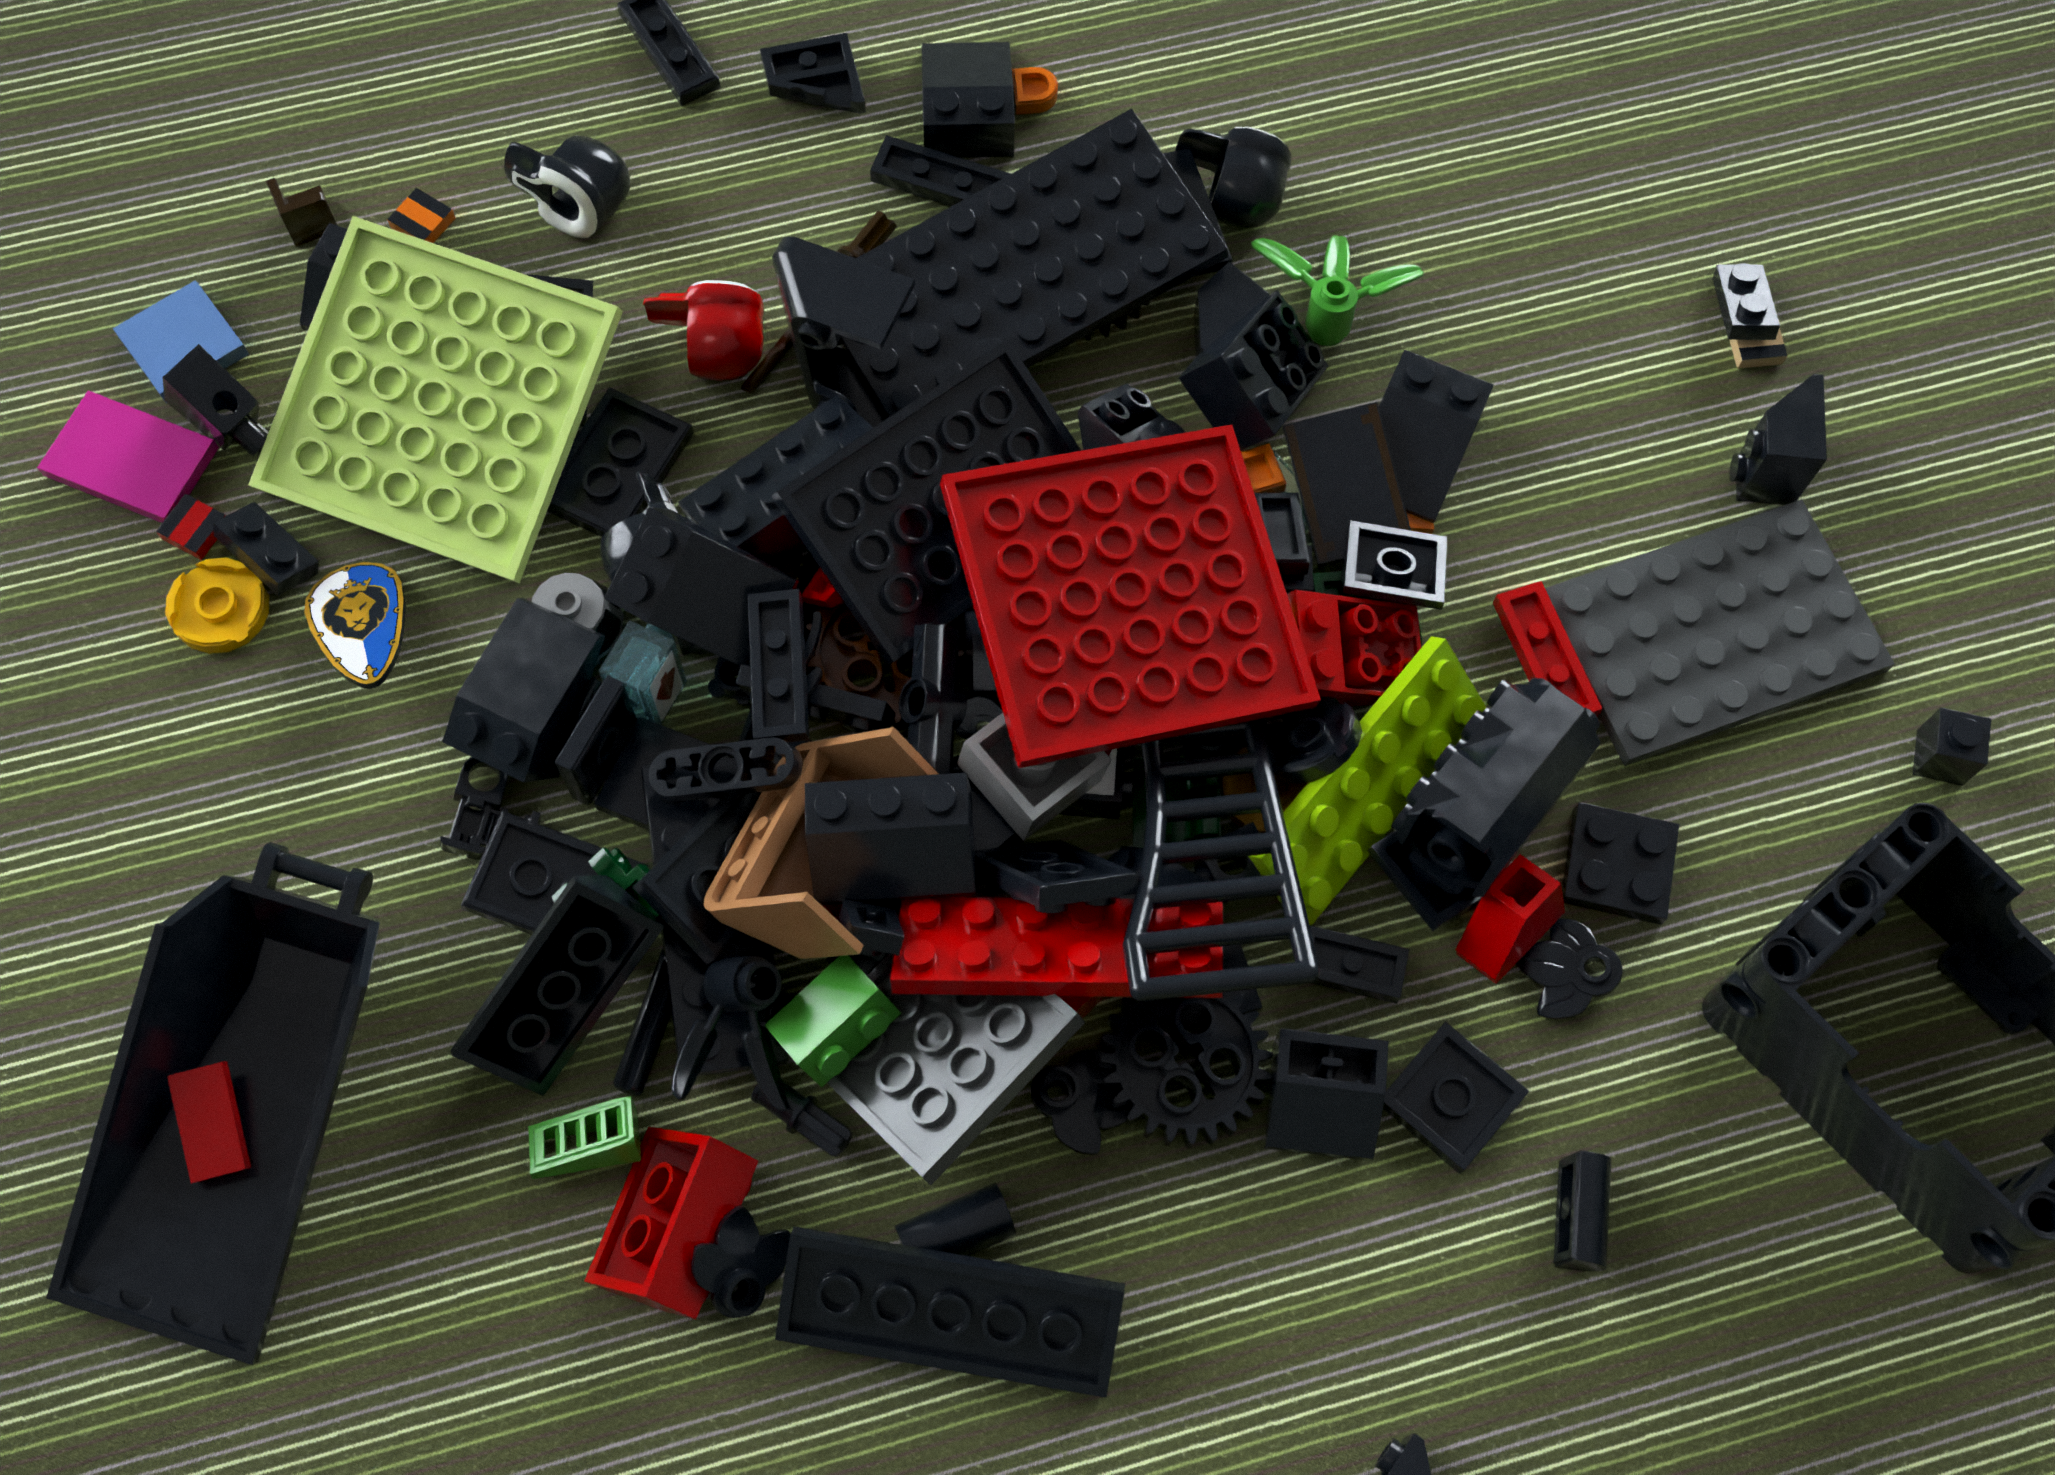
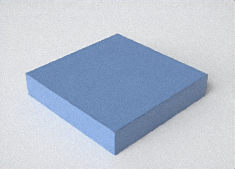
M196 280L113 328L164 401L162 377L198 344L223 368H227L249 355L243 343Z

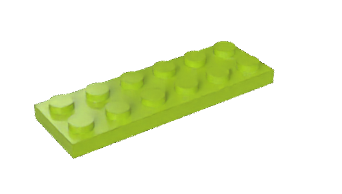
M1431 636L1359 721L1362 728L1360 742L1348 761L1334 772L1315 781L1308 782L1283 812L1308 921L1311 926L1370 855L1367 850L1373 844L1383 839L1392 828V823L1407 804L1405 801L1420 778L1422 776L1430 777L1435 771L1433 766L1441 753L1450 743L1454 745L1458 743L1462 738L1460 736L1461 731L1477 710L1483 712L1487 708L1445 638ZM1271 854L1248 856L1262 876L1275 874Z

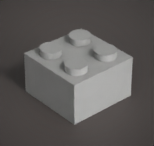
M1002 713L964 741L957 764L964 773H967L970 780L1019 837L1025 841L1099 783L1112 759L1105 751L1018 769Z

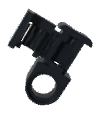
M470 757L464 763L454 791V800L459 801L460 804L449 838L440 836V847L443 851L456 854L457 850L467 853V858L481 860L486 849L481 847V845L487 846L501 812L508 813V809L502 808L500 811L507 788L508 774L473 757ZM479 767L491 768L498 774L499 783L490 791H478L469 782L471 772ZM471 806L477 807L480 810H473L471 809ZM533 811L532 816L526 814L525 819L539 824L541 813Z

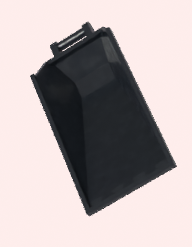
M268 842L260 853L252 880L223 875L164 922L155 924L52 1276L47 1299L250 1365H254L259 1361L368 986L380 925L378 918L360 913L363 902L368 897L372 888L373 874L359 868H353L351 871L343 870L291 854L286 846ZM281 873L342 891L338 906L276 888L279 875ZM227 1061L251 1168L191 1183L167 1076Z

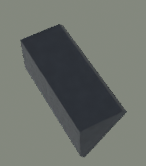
M607 875L573 876L450 1050L451 1055L544 1096L665 925Z

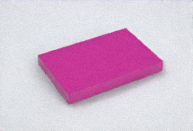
M88 390L37 469L45 477L163 523L185 494L190 495L219 447L212 438Z

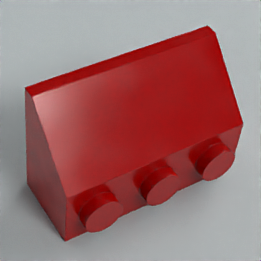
M648 1126L640 1145L641 1161L633 1162L584 1282L664 1312L696 1320L701 1306L706 1301L710 1291L697 1285L693 1277L691 1261L694 1247L701 1243H714L715 1232L720 1221L732 1209L742 1205L743 1199L750 1191L752 1177L758 1160L711 1136Z

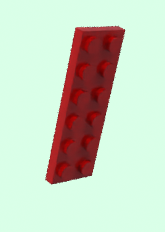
M944 897L901 900L899 921L905 937L899 955L893 956L890 977L892 994L1048 996L1056 994L1057 996L1132 997L1129 991L1122 945L1134 899H1116V903L1107 906H1091L1084 902L1068 904L1067 911L1061 913L1038 912L1035 910L1034 905L1012 898ZM1223 902L1153 909L1148 932L1223 924ZM1223 946L1146 955L1150 978L1223 970ZM1222 993L1178 998H1222Z

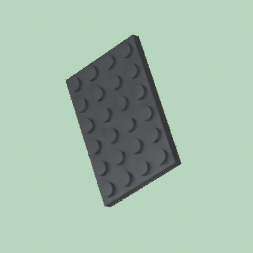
M1802 499L1545 588L1603 708L1599 717L1624 766L1888 672L1895 664Z

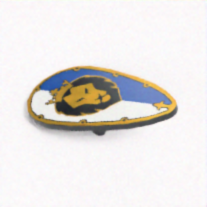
M361 562L345 565L324 576L312 587L306 597L304 613L310 631L333 668L349 682L364 689L376 688L385 682L395 666L403 641L406 612L404 586L395 570L384 564Z

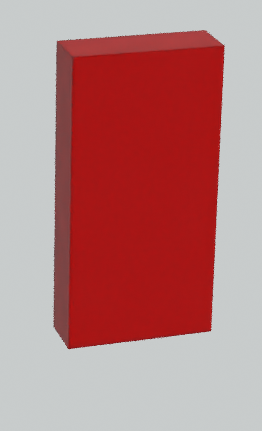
M218 1062L167 1076L190 1182L195 1183L251 1168L228 1062Z

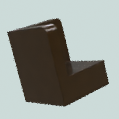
M275 178L266 180L279 214L296 247L321 238L329 223L337 225L320 185L285 198Z

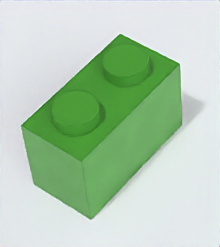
M846 955L839 956L764 1026L796 1064L822 1088L832 1077L840 1074L847 1067L848 1063L873 1039L882 1035L889 1024L901 1012L850 956Z

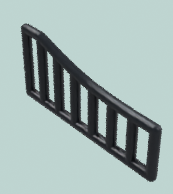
M1257 719L1141 743L1146 795L1144 851L1137 891L1122 945L1129 991L1132 998L1136 1001H1150L1315 982L1320 976L1319 963L1262 720ZM1244 735L1248 753L1164 762L1162 744ZM1252 773L1257 791L1167 802L1166 782ZM1262 813L1266 831L1265 833L1165 843L1166 825L1171 822ZM1271 854L1275 874L1158 887L1162 865ZM1280 896L1285 915L1283 918L1148 932L1153 909ZM1290 939L1295 962L1150 978L1146 955Z

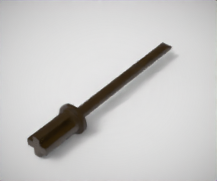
M877 211L851 244L840 246L837 252L857 258L883 244L897 226L893 220L887 219L885 213ZM789 328L745 380L741 390L753 394L784 357L785 353L793 346Z

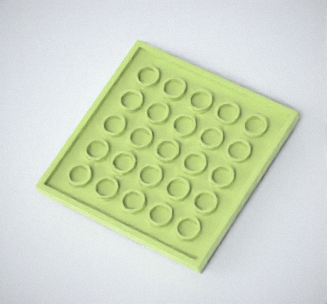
M352 216L248 486L520 584L623 311L616 305Z

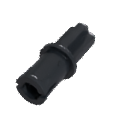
M783 1082L788 1107L786 1111H778L770 1106L758 1084L752 1092L751 1100L759 1103L787 1124L786 1130L789 1133L795 1134L799 1132L833 1157L839 1156L847 1148L853 1135L851 1129L817 1106L816 1097L813 1095L805 1097Z

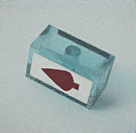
M631 620L628 621L599 669L602 681L608 675L624 683L637 719L640 716L660 725L663 724L687 682L673 636L651 624H647L644 627Z

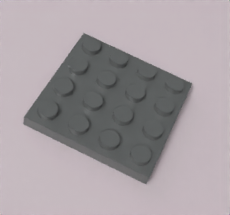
M888 954L867 976L896 1006L901 1014L889 1024L882 1035L873 1039L848 1063L847 1067L840 1074L832 1077L827 1083L927 1183L932 1185L1085 1022L1073 1008L1056 994L1048 996L892 994L890 977L894 954Z

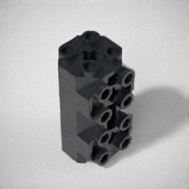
M1533 678L1528 684L1514 685L1503 679L1487 700L1486 704L1489 706L1483 712L1477 710L1461 731L1460 736L1462 738L1456 745L1450 743L1441 753L1433 766L1435 771L1430 777L1422 776L1405 800L1407 802L1406 806L1391 825L1398 832L1396 836L1402 846L1408 840L1413 850L1408 856L1413 869L1446 893L1459 895L1464 888L1475 889L1471 896L1484 897L1582 771L1600 744L1596 734L1600 723L1595 713L1576 703L1543 678Z

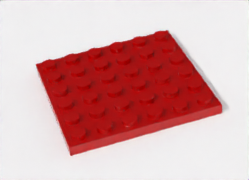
M1232 425L942 475L940 487L1018 769L1315 708L1321 701Z

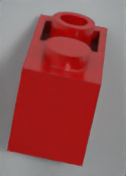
M1520 854L1502 872L1485 896L1481 897L1455 949L1456 954L1497 984L1565 913L1561 883Z

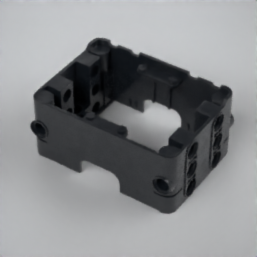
M1924 802L1915 803L1908 807L1881 832L1878 831L1810 892L1803 899V903L1756 943L1735 963L1737 966L1707 993L1703 999L1702 1011L1709 1025L1717 1033H1725L1736 1044V1049L1763 1076L1769 1077L1780 1088L1781 1092L1779 1095L1876 1192H1884L1897 1205L1896 1209L1924 1237L1930 1238L1943 1251L1941 1257L1949 1265L1967 1274L1977 1273L1992 1266L2010 1269L2025 1253L2055 1241V1156L2000 1181L1995 1187L1947 1139L1934 1145H1927L1912 1138L1901 1128L1904 1123L1900 1119L1895 1122L1867 1094L1870 1090L1867 1086L1861 1088L1852 1079L1847 1070V1062L1856 1057L1859 1052L1795 991L1854 934L1860 938L1887 914L1883 906L1896 894L1950 945L1939 957L1938 968L1940 972L1949 977L1998 1024L2002 1031L2017 1034L2032 1023L2055 1045V954L2020 923L2011 909V901L2025 889L1961 831L1941 809ZM2055 1125L2040 1140L2054 1154Z

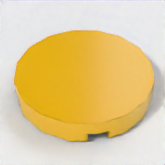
M230 558L206 559L195 564L197 568L191 570L187 575L183 572L174 580L166 596L165 615L176 636L191 649L208 654L235 650L246 645L262 630L269 615L270 596L264 583L240 561Z

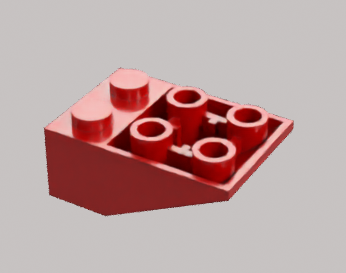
M1294 590L1287 594L1320 697L1336 698L1339 704L1346 702L1350 706L1374 705L1421 649L1418 612L1415 605L1303 590Z

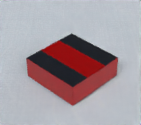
M185 494L156 532L162 540L202 560L217 541V538L214 537L213 523L226 515Z

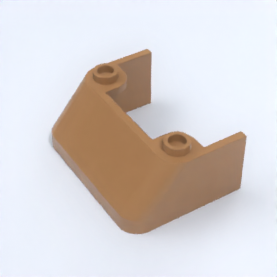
M894 727L813 741L796 746L795 748L799 751L803 762L800 777L788 788L763 791L705 895V909L721 923L800 959L860 954L864 945L830 914L813 895L805 836V783L939 774ZM784 757L779 761L776 768L774 769L773 773L775 775H777V767L786 764V759Z

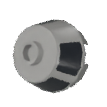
M563 573L550 577L538 587L533 595L531 602L605 635L596 666L600 664L599 659L610 652L616 643L618 645L620 641L624 616L619 606L604 599L608 587L581 574Z

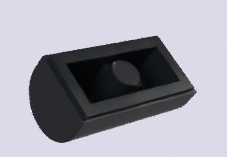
M1580 1150L1559 1161L1553 1259L1555 1267L1579 1271L1606 1270L1611 1158L1606 1155Z
M996 1183L894 1225L901 1245L964 1256L973 1255L1016 1236L1011 1215Z

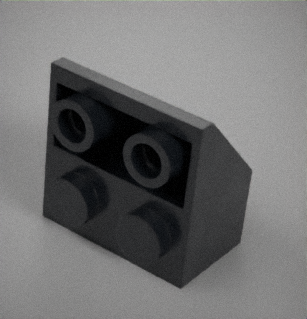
M1127 383L1083 404L1078 411L1083 450L1186 433L1179 424L1166 419L1152 407L1151 401L1146 394L1139 389L1130 387Z
M1280 1028L1272 1047L1273 1057L1270 1073L1272 1078L1269 1086L1265 1148L1372 1161L1374 1159L1386 1095L1389 1041Z

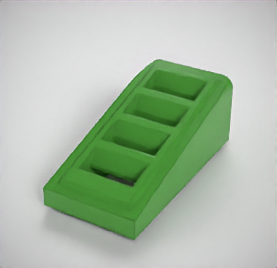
M632 1096L608 1100L528 1126L530 1175L532 1179L641 1161L638 1112ZM618 1128V1135L609 1138L608 1129ZM597 1131V1142L588 1145L587 1133ZM576 1135L577 1148L567 1151L566 1136ZM555 1138L556 1155L546 1158L545 1140Z

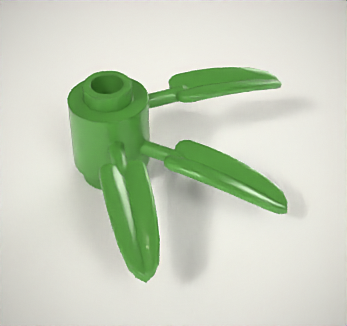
M1334 235L1330 238L1324 258L1323 278L1318 281L1309 275L1312 270L1311 264L1288 247L1266 238H1259L1251 242L1253 249L1294 280L1301 279L1312 288L1305 325L1311 339L1323 346L1337 345L1348 336L1352 328L1356 305L1359 299L1367 295L1372 297L1380 296L1424 275V271L1416 265L1404 264L1393 266L1363 277L1360 282L1362 288L1357 290L1347 280L1350 250L1348 240L1344 236Z

